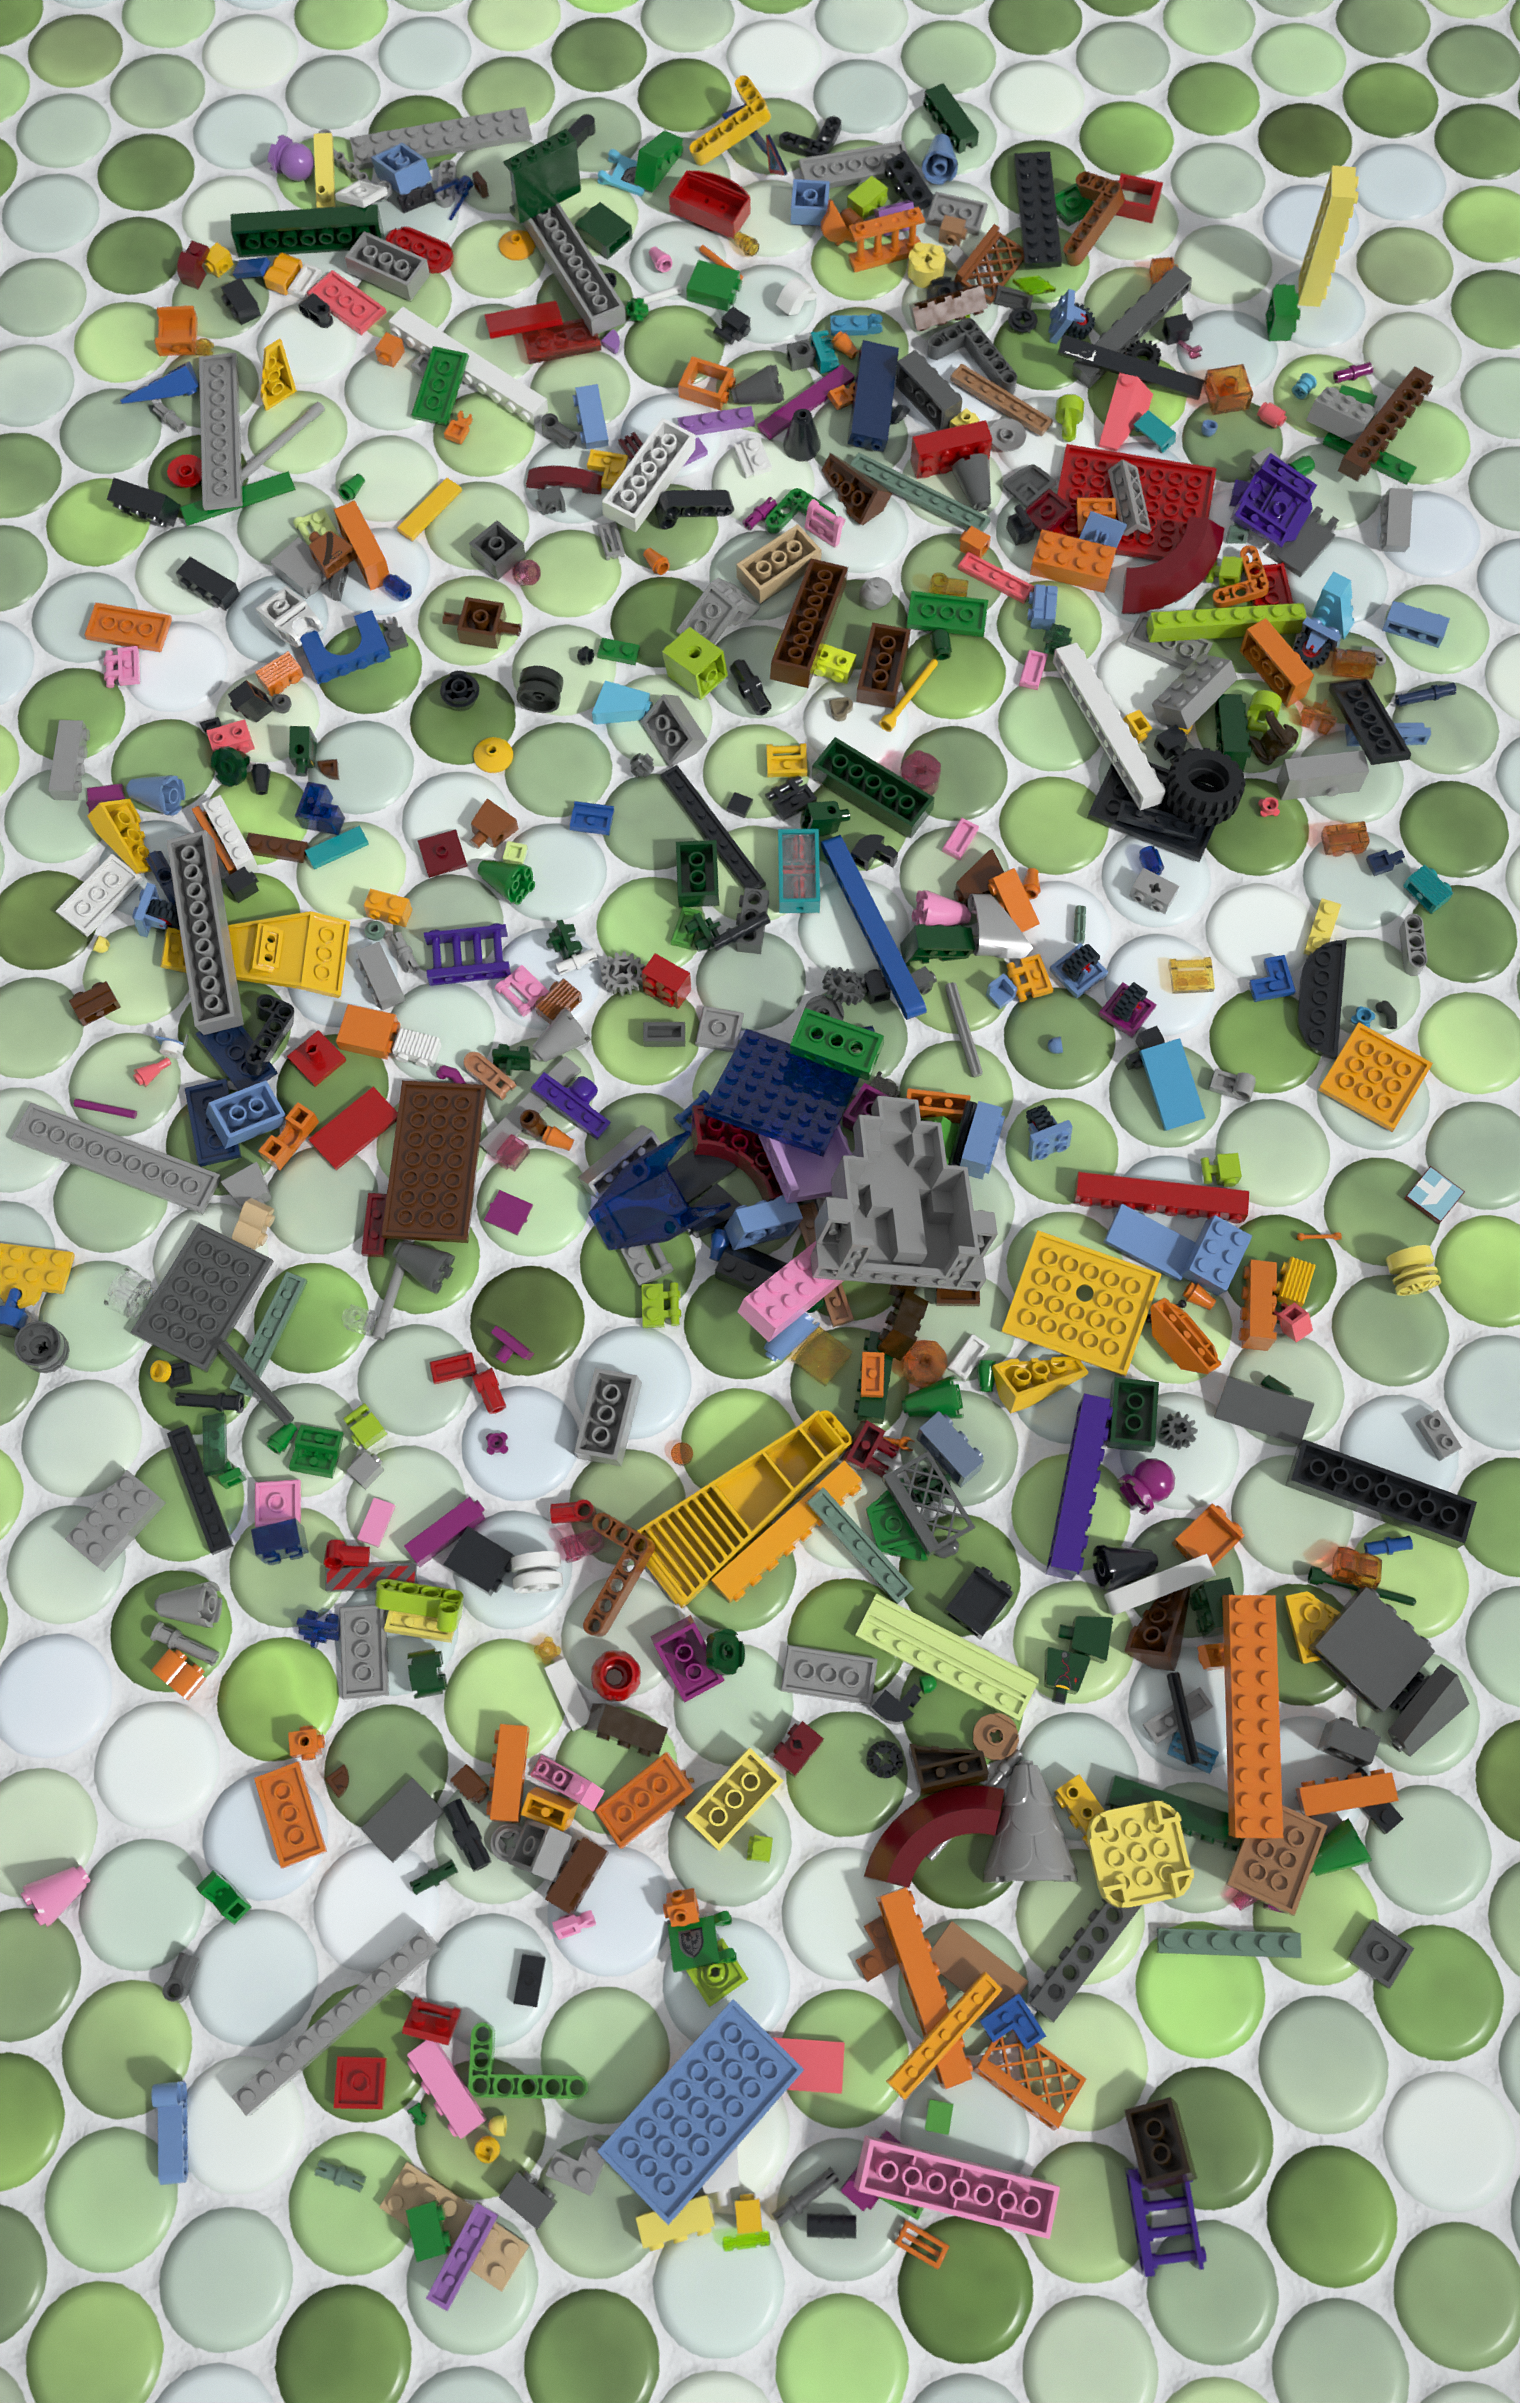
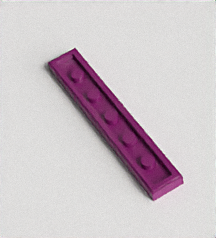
M843 364L757 424V429L771 440L789 427L796 410L807 409L812 411L829 399L827 394L830 390L842 385L847 386L854 381L855 376Z

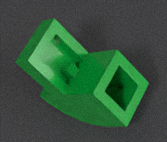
M214 1870L196 1887L198 1892L212 1902L220 1914L234 1925L252 1907L223 1875L220 1876Z

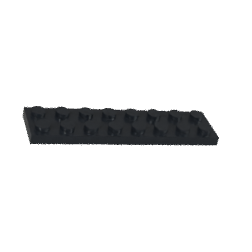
M1050 151L1014 153L1025 269L1061 267L1062 257Z

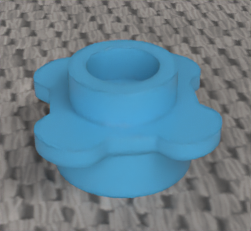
M1359 1006L1356 1009L1355 1016L1351 1017V1022L1353 1024H1358L1359 1022L1370 1028V1022L1376 1016L1369 1008Z

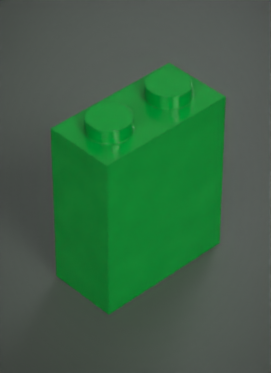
M698 260L686 287L687 301L728 312L731 305L735 304L737 291H740L742 287L740 271Z

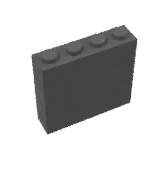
M1364 1587L1360 1588L1339 1611L1340 1613L1333 1618L1308 1649L1318 1656L1376 1713L1384 1712L1434 1654L1435 1650L1431 1647L1429 1640L1419 1636L1414 1631L1412 1624L1402 1620L1396 1615L1397 1611L1391 1605L1385 1604L1379 1599L1380 1595L1374 1589Z

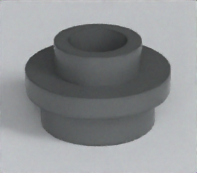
M285 694L276 695L271 702L275 708L274 710L280 714L287 713L292 705L291 699Z

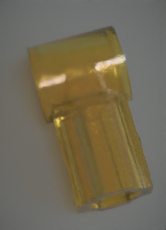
M941 572L932 575L929 593L960 597L967 596L968 580L948 578Z

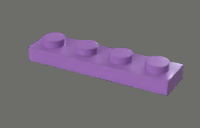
M748 406L678 417V426L696 436L755 426L752 407Z
M479 2202L476 2203L426 2297L427 2300L445 2311L449 2310L498 2218V2213Z

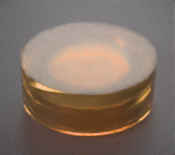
M677 1443L671 1450V1458L675 1464L685 1466L692 1461L693 1450L687 1443Z

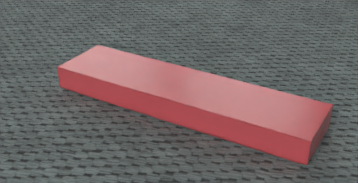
M970 552L966 553L958 565V570L1023 604L1029 598V593L1034 590L1033 585Z

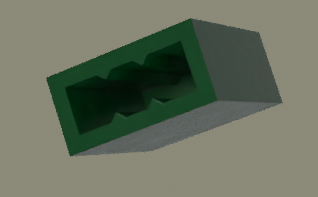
M601 202L592 207L583 217H580L575 222V229L583 242L607 260L633 239L632 225Z

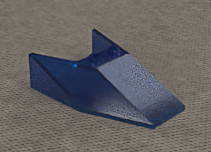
M690 1130L672 1137L627 1164L588 1212L608 1250L667 1242L731 1206L730 1202L690 1207L669 1172L668 1164L690 1137Z

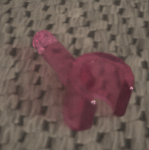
M1182 340L1178 342L1180 346L1188 351L1191 359L1202 356L1199 353L1202 351L1200 345L1191 347Z

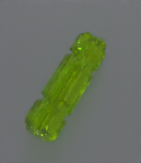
M762 2231L759 2234L736 2235L734 2238L726 2236L722 2239L725 2252L734 2251V2248L742 2250L756 2248L757 2245L764 2247L771 2244L769 2231Z

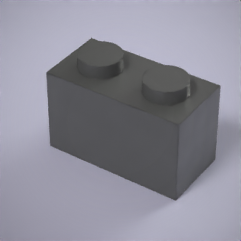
M519 2170L499 2198L534 2228L538 2229L556 2205L557 2201L554 2199L556 2195L546 2186L540 2188L534 2183L536 2178L530 2172L525 2170L522 2173Z

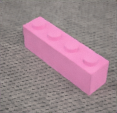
M426 2040L407 2054L410 2059L407 2062L414 2074L418 2072L423 2079L421 2086L428 2095L432 2093L437 2101L434 2103V2106L441 2116L445 2114L450 2123L447 2126L454 2137L459 2136L462 2139L488 2120L439 2043Z

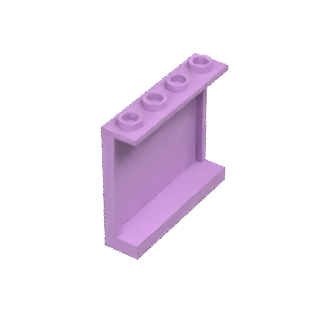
M833 1111L829 1113L827 1120L773 1128L771 1121L764 1122L758 1135L787 1204L832 1196L831 1178L842 1156L853 1154L848 1147L846 1136L841 1131L840 1122L836 1119Z

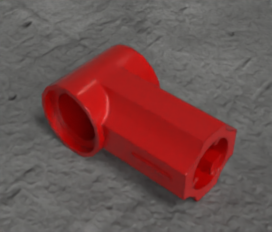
M493 1368L472 1376L489 1414H496L507 1407L498 1387L499 1383Z
M585 1499L578 1502L551 1504L552 1524L589 1523L596 1516V1509L590 1501ZM584 1506L590 1507V1512L587 1516L580 1515V1510Z
M337 1539L327 1542L324 1556V1566L327 1568L338 1570L344 1565L369 1566L370 1547L350 1546Z

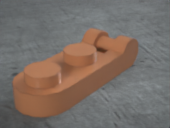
M470 1052L465 1056L463 1061L465 1069L479 1082L486 1085V1088L494 1093L499 1100L503 1101L506 1093L509 1090L512 1091L517 1086L512 1079L482 1054ZM499 1081L504 1083L501 1088L496 1086Z

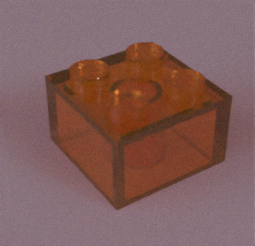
M1244 364L1207 370L1203 386L1213 415L1249 409L1253 391Z

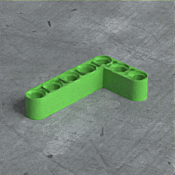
M478 2023L472 2029L468 2086L473 2096L479 2098L579 2099L587 2094L589 2082L581 2075L494 2074L495 2029L490 2023ZM481 2027H486L489 2030V2038L486 2041H481L478 2038L477 2033ZM480 2052L488 2056V2063L484 2067H480L476 2062V2057ZM479 2078L484 2079L487 2083L486 2090L483 2093L475 2089V2082ZM503 2078L508 2079L511 2083V2089L508 2093H503L499 2089V2082ZM526 2079H531L535 2083V2090L530 2094L526 2093L523 2089V2083ZM551 2079H555L559 2083L560 2088L556 2094L550 2093L547 2089V2083ZM574 2080H580L584 2084L581 2094H575L571 2090V2084Z

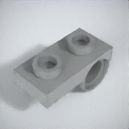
M1215 1069L1209 1091L1250 1102L1256 1078L1248 1073H1238L1235 1075Z

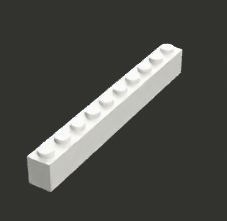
M402 307L389 320L391 334L401 338L408 347L416 349L421 355L424 353L430 357L433 346L467 353L469 359L462 380L467 385L475 387L481 394L489 396L495 403L506 407L509 412L520 416L523 421L535 426L543 415L548 412V404L545 397L406 308Z
M1077 643L1057 648L1053 658L1055 667L1139 810L1161 804L1165 794V787L1158 780L1154 768L1149 765L1145 753L1140 750L1137 739L1130 733L1128 724L1121 718L1119 709L1115 708L1110 694L1103 687L1101 679L1096 676L1092 664H1089L1086 659L1084 650L1080 649Z

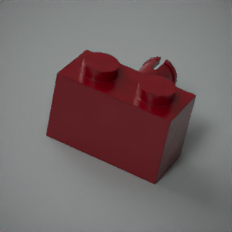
M803 1721L799 1725L795 1723L787 1733L790 1736L785 1743L781 1741L773 1750L775 1754L773 1760L794 1778L824 1741L823 1737Z

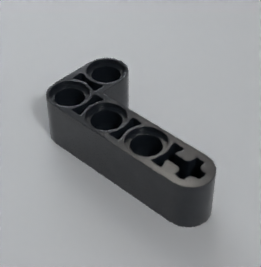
M669 490L660 495L655 507L659 527L664 530L674 527L678 517L728 516L734 511L733 502L727 490Z
M268 994L260 995L257 998L256 1015L266 1023L247 1051L245 1058V1069L248 1074L258 1076L264 1072L294 1023L293 1006Z

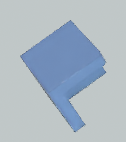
M1002 974L988 985L986 996L1000 1010L1015 999L1017 987L1005 974Z

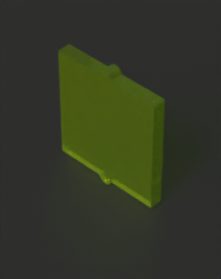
M1039 275L1015 278L1012 283L1028 295L1056 291V288L1049 281L1044 280Z

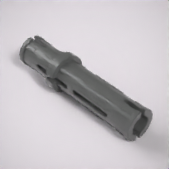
M829 2167L828 2170L794 2197L791 2195L788 2198V2202L774 2213H771L781 2228L782 2225L797 2213L799 2215L803 2213V2208L840 2180L832 2168Z

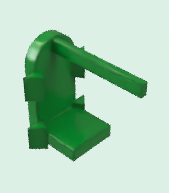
M419 2102L408 2109L407 2112L409 2115L412 2114L414 2125L422 2126L425 2124L427 2116L425 2112L422 2113L420 2109L422 2106Z

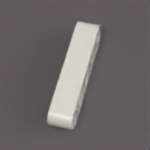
M1205 1554L1106 1593L1104 1597L1112 1616L1213 1577L1216 1574L1208 1555Z

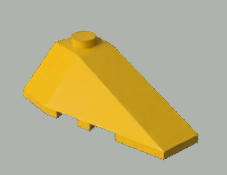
M280 338L264 348L260 397L266 411L296 392L283 342Z
M123 799L99 803L87 815L96 833L136 874L151 872L152 870L145 859L149 855V849L145 847L143 841L145 834L139 826L141 819L131 800Z
M1052 1357L1051 1360L1031 1358L1030 1361L1009 1359L992 1367L998 1396L1010 1414L1036 1404L1089 1373L1080 1360L1072 1357Z

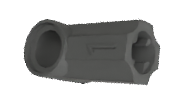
M547 413L543 415L541 420L543 436L547 439H554L566 449H570L577 440V434L561 424L555 414Z
M182 1952L179 1953L170 1978L163 1986L162 1992L166 2000L180 2003L187 1998L189 1986L200 1961L199 1958ZM179 1984L181 1993L176 1998H173L171 1996V1989L174 1985Z

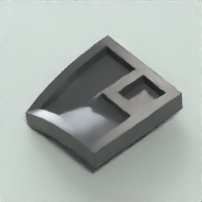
M1035 464L1024 467L1003 482V487L1025 508L1029 507L1049 488L1053 489L1057 485L1055 479Z

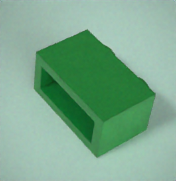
M434 2200L407 2209L406 2214L416 2262L448 2253V2247L452 2243L448 2230L445 2231L443 2220H446L443 2204L439 2205L438 2200Z

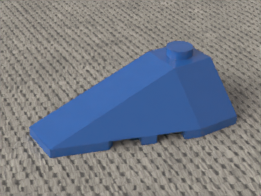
M188 361L168 372L163 378H157L150 382L149 385L126 395L120 401L124 404L181 396L185 393L189 396L197 392L196 388L199 386V382L192 364Z

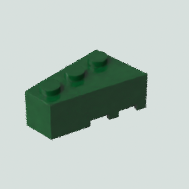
M919 924L914 926L900 943V949L906 966H910V962L922 960L923 964H927L929 959L941 958L942 962L967 959L974 952L975 944L971 927H963L962 925L953 927L944 925L926 926L925 924Z

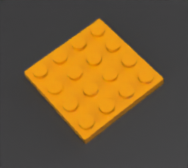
M1358 1022L1318 1091L1393 1132L1433 1063Z

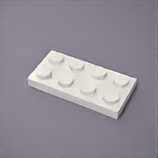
M111 854L56 910V913L88 937L143 881V878Z

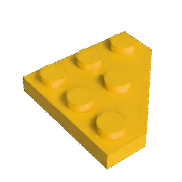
M1308 1591L1284 1596L1301 1664L1321 1660L1308 1647L1340 1612L1315 1598Z

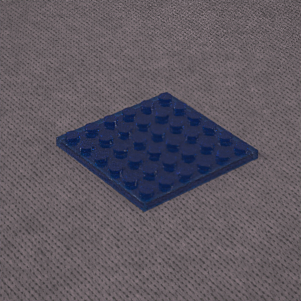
M746 1028L708 1099L703 1114L824 1157L860 1078L791 1054L790 1043Z

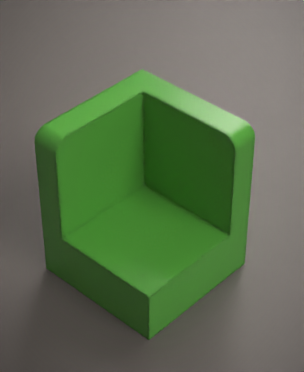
M928 2099L925 2130L949 2135L954 2104Z

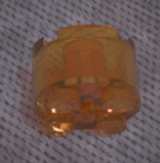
M920 1340L915 1342L903 1358L902 1372L906 1381L921 1389L942 1380L947 1368V1355L936 1341ZM921 1362L929 1364L928 1367H925L924 1364H921Z

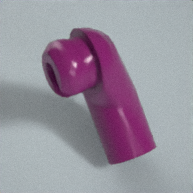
M442 1065L436 1071L439 1079L448 1077L454 1083L466 1084L456 1068Z

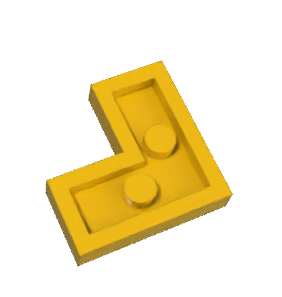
M591 449L587 469L604 472L601 486L604 489L611 490L627 467L628 455Z

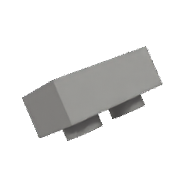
M1439 1410L1419 1419L1415 1423L1439 1461L1458 1452L1462 1448Z

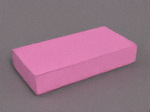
M1033 650L1028 651L1019 686L1038 690L1048 654Z
M961 818L942 848V852L960 861L978 832L979 826Z
M373 1498L357 1540L379 1548L396 1507L395 1504Z

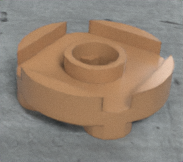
M994 1713L983 1716L973 1729V1745L976 1750L983 1751L986 1759L1001 1761L1009 1757L1018 1746L1019 1735L1016 1725L1011 1718L1004 1714ZM999 1731V1737L1002 1740L1001 1742L996 1741L993 1743L991 1741L992 1737L989 1734L990 1732L995 1733Z

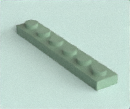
M287 1271L243 1359L259 1378H261L308 1282L305 1278ZM237 1372L229 1388L251 1398L254 1390Z
M824 1487L806 1502L896 1604H899L914 1589Z
M1157 1928V1953L1302 1958L1301 1933Z

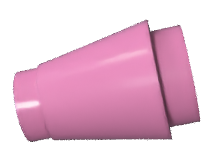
M656 246L652 247L649 250V255L656 269L663 273L669 271L672 267L671 257Z

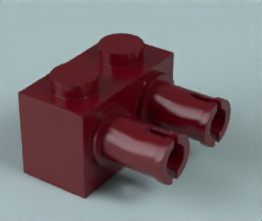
M865 1420L861 1421L852 1436V1443L844 1451L840 1460L842 1462L845 1461L849 1466L858 1471L868 1469L880 1476V1478H883V1475L886 1474L884 1471H888L889 1466L873 1458V1454L877 1449L893 1459L897 1454L895 1451L898 1452L899 1446L883 1438L885 1430Z

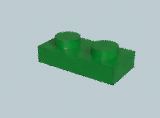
M602 638L597 656L599 659L636 666L640 645Z

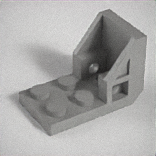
M717 578L708 585L676 631L680 634L691 627L715 644L729 624L737 626L755 615L761 607L733 583Z

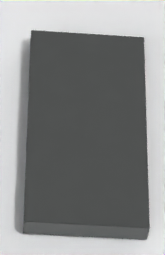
M1228 1376L1214 1417L1299 1445L1309 1422L1314 1402Z

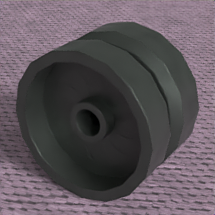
M535 665L524 668L520 674V686L516 696L517 702L525 709L537 713H551L557 710L561 700L560 693L564 683L563 677L557 671L545 666Z

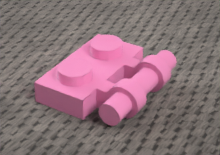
M137 646L117 648L118 655H113L111 650L105 651V657L103 658L104 666H106L104 680L108 688H113L114 682L118 679L120 686L140 684L139 649ZM116 664H118V670H114Z

